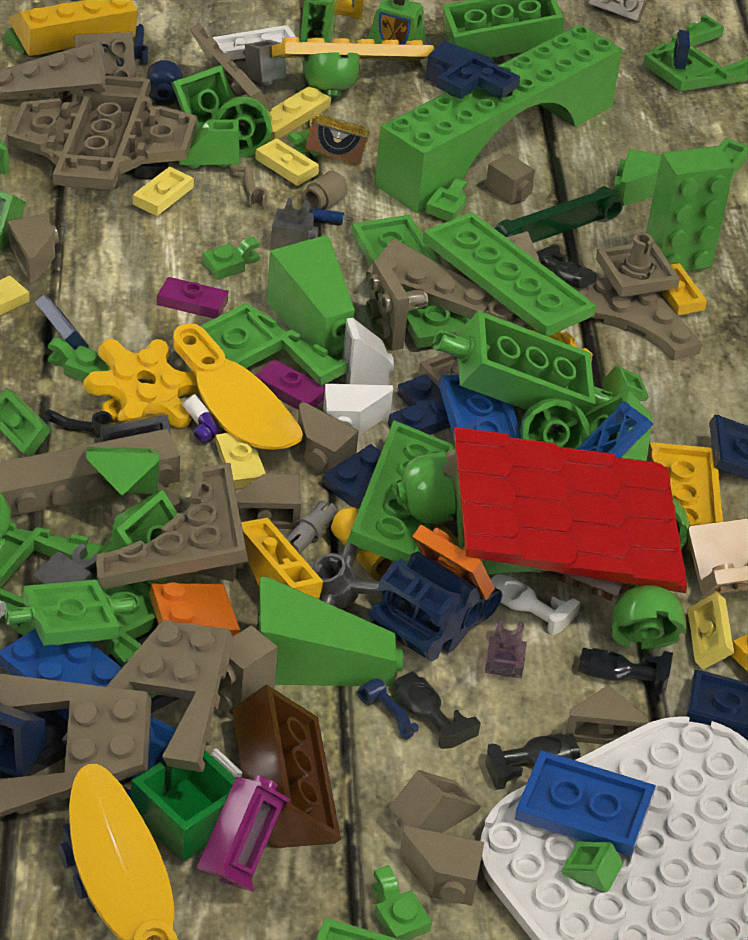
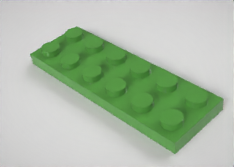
M473 212L423 231V242L542 335L550 336L595 316L596 305Z
M411 215L352 223V235L370 266L393 238L439 263L431 248L423 242V235ZM427 303L428 307L426 309L408 311L406 329L417 348L430 347L434 345L433 339L438 330L444 329L455 334L470 318Z
M394 420L347 542L356 545L363 551L373 552L388 558L392 562L402 559L408 565L411 554L417 551L420 552L412 537L420 525L430 529L431 524L416 520L409 514L405 503H398L396 483L402 482L404 468L416 456L436 451L447 453L455 449V445Z

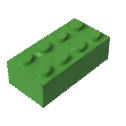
M467 0L442 5L444 33L447 41L490 58L524 53L564 32V17L556 0Z
M720 146L664 152L661 154L646 233L653 237L670 265L680 263L685 271L712 268L735 168Z

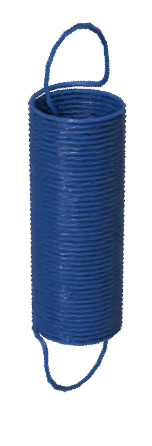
M314 208L311 210L315 221L343 224L344 212Z

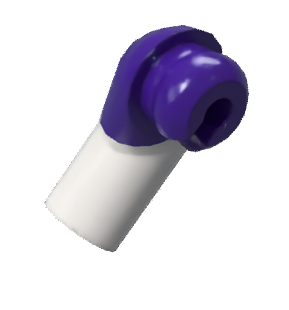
M193 394L181 405L198 425L194 429L196 439L201 443H207L210 438H215L218 427L209 410L196 394Z

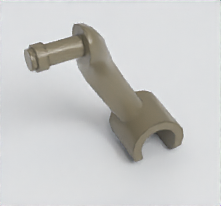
M236 164L231 165L233 172L244 173V183L249 193V206H252L254 203H262V208L266 209L268 192L264 188L255 186L251 166L249 164H246V167Z

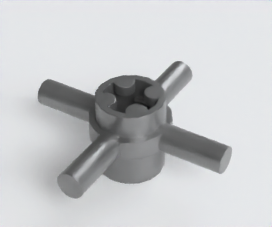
M347 542L342 555L329 553L318 558L312 565V569L323 580L320 593L321 601L339 609L354 603L358 594L384 597L385 591L377 590L380 582L358 579L352 568L360 550L356 545Z

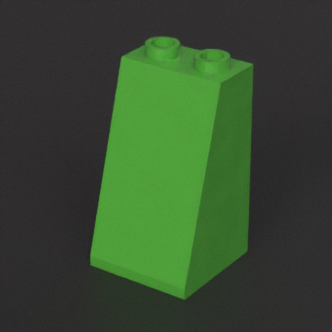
M325 235L270 250L267 288L268 304L289 330L292 329L301 335V340L312 346L318 344L328 350V355L337 361L343 359L346 318H354L355 309L330 238Z

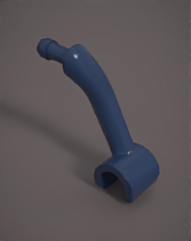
M139 24L136 26L134 59H142V64L146 65L148 64V47L143 44L144 26Z
M372 679L358 688V697L364 704L369 705L376 700H380L395 717L402 738L408 740L418 731V724L411 723L407 712L387 694L386 685L382 680Z

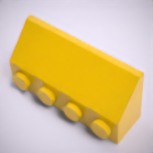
M82 0L20 11L9 16V22L28 56L74 48V35L133 32V37H135L138 10L132 0Z

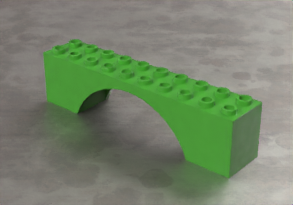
M579 24L499 65L520 76L519 87L505 97L493 96L479 87L461 99L453 97L446 92L381 125L375 186L411 210L419 213L426 209L427 202L439 187L449 189L455 178L463 180L473 161L490 138L505 123L523 110L538 104L576 127L611 108L622 48Z

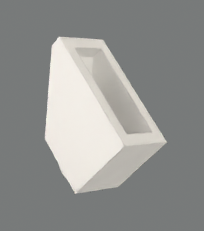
M346 318L343 359L348 362V372L344 374L346 383L388 385L389 373L394 372L392 354L387 353L383 340L354 318Z
M325 384L323 412L359 430V437L389 416L393 385Z

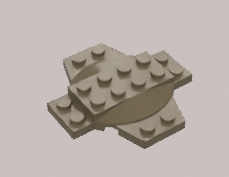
M105 75V91L96 92L94 88L87 89L81 94H76L77 100L71 103L64 102L62 104L60 98L22 102L7 135L8 145L48 157L56 165L53 172L54 185L70 188L86 187L98 190H114L116 183L122 182L125 172L142 164L186 160L198 126L197 116L167 107H162L160 111H157L152 106V100L148 97L151 90L150 79Z

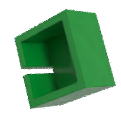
M204 750L203 761L205 762L203 772L169 767L166 764V793L165 766L162 763H158L139 775L131 783V800L146 826L183 862L207 846L236 779L206 750Z

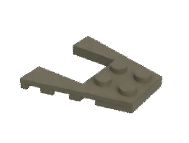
M163 620L106 686L191 700L162 756L169 767L203 772L204 770L203 754L205 746L210 745L213 729L210 726L213 711L218 710L221 698L218 694L221 679H225L234 641L229 629ZM67 733L62 739L65 745H67Z
M0 674V703L30 713L69 709L65 772L0 779V817L16 811L19 815L37 809V804L57 797L61 801L70 798L72 785L78 771L88 764L103 766L118 781L148 770L151 698L147 692Z

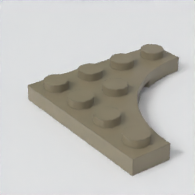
M608 277L596 279L593 284L585 288L571 286L596 305L595 316L591 318L603 319V324L623 330L630 326L635 330L645 333V339L659 347L673 361L700 354L702 348L701 341L657 292L620 297Z
M225 463L195 469V483L190 495L191 503L184 514L178 513L171 521L161 528V535L146 544L138 541L126 547L96 555L97 576L101 589L122 587L127 584L159 580L163 577L195 573L200 570L247 562L248 557L231 464Z

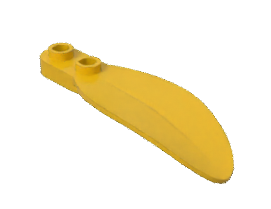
M187 323L175 329L173 347L195 373L197 387L204 404L225 431L239 441L260 449H285L302 441L303 433L301 427L276 395L249 370L225 358L223 350L201 326Z
M98 764L84 766L78 771L72 785L69 801V823L76 867L89 899L101 919L119 940H178L173 930L174 900L170 881L160 852L148 827L123 786L106 768Z

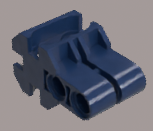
M417 551L411 554L408 565H406L404 560L399 559L393 562L383 575L377 589L381 592L385 591L383 600L372 605L368 617L371 623L395 633L397 641L432 662L438 659L442 647L447 653L455 650L467 634L469 628L491 617L498 608L503 595L502 591L495 587L487 600L483 599L478 587Z

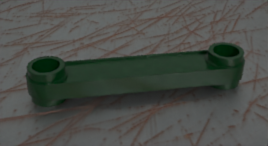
M603 186L594 193L514 220L505 219L499 222L494 229L505 237L528 231L532 243L604 218L613 219L621 213L624 202L614 190Z

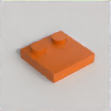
M420 525L412 536L420 552L478 587L481 597L487 600L495 587L482 563L483 559L466 557L465 546L461 549L452 543L453 539L448 534L438 528H434L431 531Z
M175 582L151 584L149 597L158 625L165 620L229 629L232 636L240 633V627L224 584H179Z

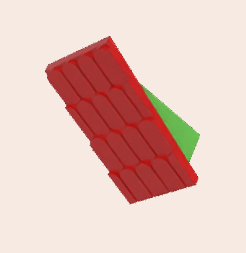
M454 427L457 462L456 523L458 544L461 549L465 546L466 557L483 559L482 563L488 574L555 571L638 586L656 585L668 591L686 593L685 566L682 558L680 535L677 527L668 467H664L658 462L618 458L616 454L564 448L551 442L511 438L506 433Z

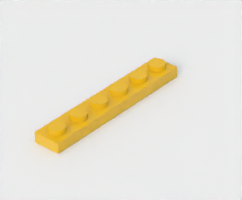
M299 37L282 38V43L272 45L271 48L272 57L308 58L310 54L339 52L342 58H348V52L358 53L359 59L424 60L428 59V55L434 50V45H423L421 40L406 41V45H399V40H384L382 44H374V39L357 40V44L350 43V40L347 38L333 39L332 43H325L324 38H309L307 42H299Z

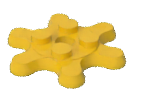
M107 339L99 346L98 356L109 365L110 370L91 372L85 377L83 387L92 395H109L116 398L121 404V410L117 417L118 421L143 417L147 414L166 413L168 414L171 426L181 429L189 426L191 416L181 405L182 402L179 400V397L200 394L196 383V375L193 371L182 372L175 370L167 363L170 351L165 341L153 340L146 349H142L139 353L126 350L114 339ZM138 379H143L146 381L152 380V384L141 383Z

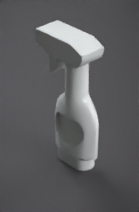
M499 573L491 579L494 587L502 591L503 596L500 603L512 610L531 612L548 622L547 631L551 635L562 632L578 616L581 602L574 598L565 602L553 596L550 606L537 599L535 591L531 587L509 575L506 576Z

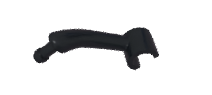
M50 409L45 410V416L42 418L45 423L50 421L64 429L93 431V435L97 438H100L99 426L113 423L112 415L106 411L95 413L92 416V422L70 419Z

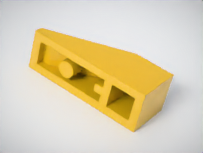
M268 517L241 522L248 561L259 587L260 577H269L314 598H320L323 580Z

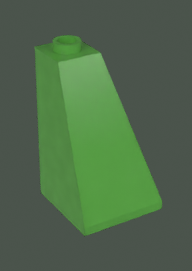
M260 577L257 630L278 646L275 685L362 686L372 679H380L385 683L386 687H393L396 671L402 672L403 650L396 649L395 633L274 579Z

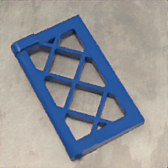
M622 401L617 406L618 408L577 449L604 453L609 451L608 453L616 454V457L621 458L654 424L646 416L631 407L629 403ZM619 432L617 439L608 442L611 434Z

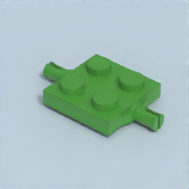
M97 580L28 585L23 587L22 594L26 607L6 608L5 620L7 625L25 622L32 624L36 628L43 646L100 641L118 638L120 625L114 614L134 613L136 604L133 597L112 599L102 591Z

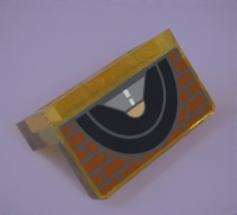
M313 111L304 148L312 152L360 165L371 132L370 129Z

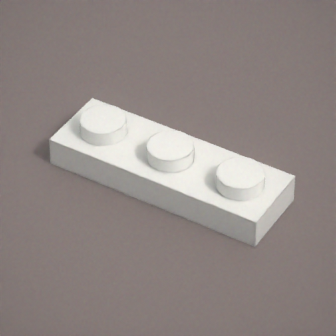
M288 25L212 38L218 43L223 53H227L234 61L235 59L246 58L243 55V50H245L244 44L264 40L282 43V38L296 36Z

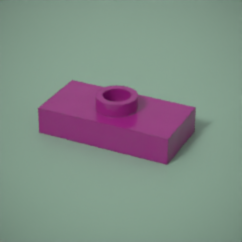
M167 277L157 295V305L215 319L223 312L228 302L229 291L202 285L197 282Z
M277 360L272 361L255 375L279 400L298 410L299 404L302 402L316 408L324 401V385L320 386L313 379Z

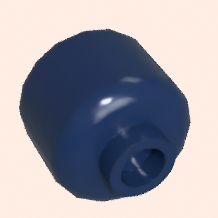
M160 60L154 62L149 67L146 79H150L151 82L149 97L153 101L170 103L177 100L171 83L182 79L183 73L176 63L169 60Z

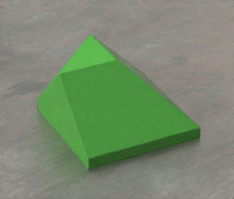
M222 65L171 83L182 112L197 116L198 126L196 131L208 120H215L217 111L221 106L234 98Z
M86 447V459L121 495L125 493L154 494L157 492L160 463L158 449Z
M163 490L157 491L115 517L112 529V551L138 541L146 544L162 534L161 528L178 514ZM163 577V578H161V579H159V580H151V581H153V582H155V583H157V584H162V583H164L169 577Z

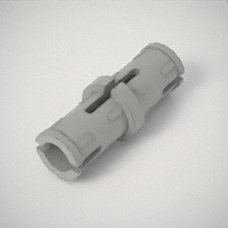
M328 500L319 501L317 506L307 516H301L296 522L295 529L286 537L299 554L311 542L314 543L319 540L323 529L338 513L332 503L323 511V508L329 502Z

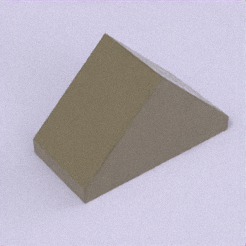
M607 685L570 709L565 734L572 733L577 742L606 745L647 724V716Z

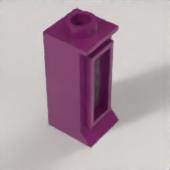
M255 775L253 780L236 777L197 866L198 870L220 876V882L226 885L254 892L252 877L284 802L289 803L290 800L276 791L278 784L259 775Z

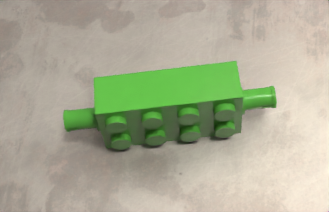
M479 310L460 329L457 335L440 329L434 336V350L442 351L458 358L460 386L528 410L530 406L539 400L559 398L568 400L580 408L585 415L593 407L613 398L611 391L594 386L590 352Z

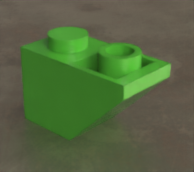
M208 120L195 132L187 159L179 160V165H186L189 168H200L203 165H216L220 168H228L233 164L239 165V120Z
M629 149L626 160L620 159L613 190L621 197L624 206L653 197L661 159L660 154Z

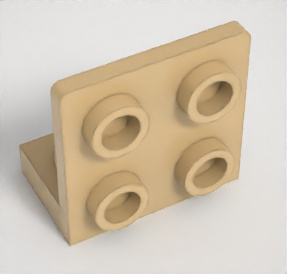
M748 519L690 526L687 537L702 597L710 596L716 592L724 594L748 590Z

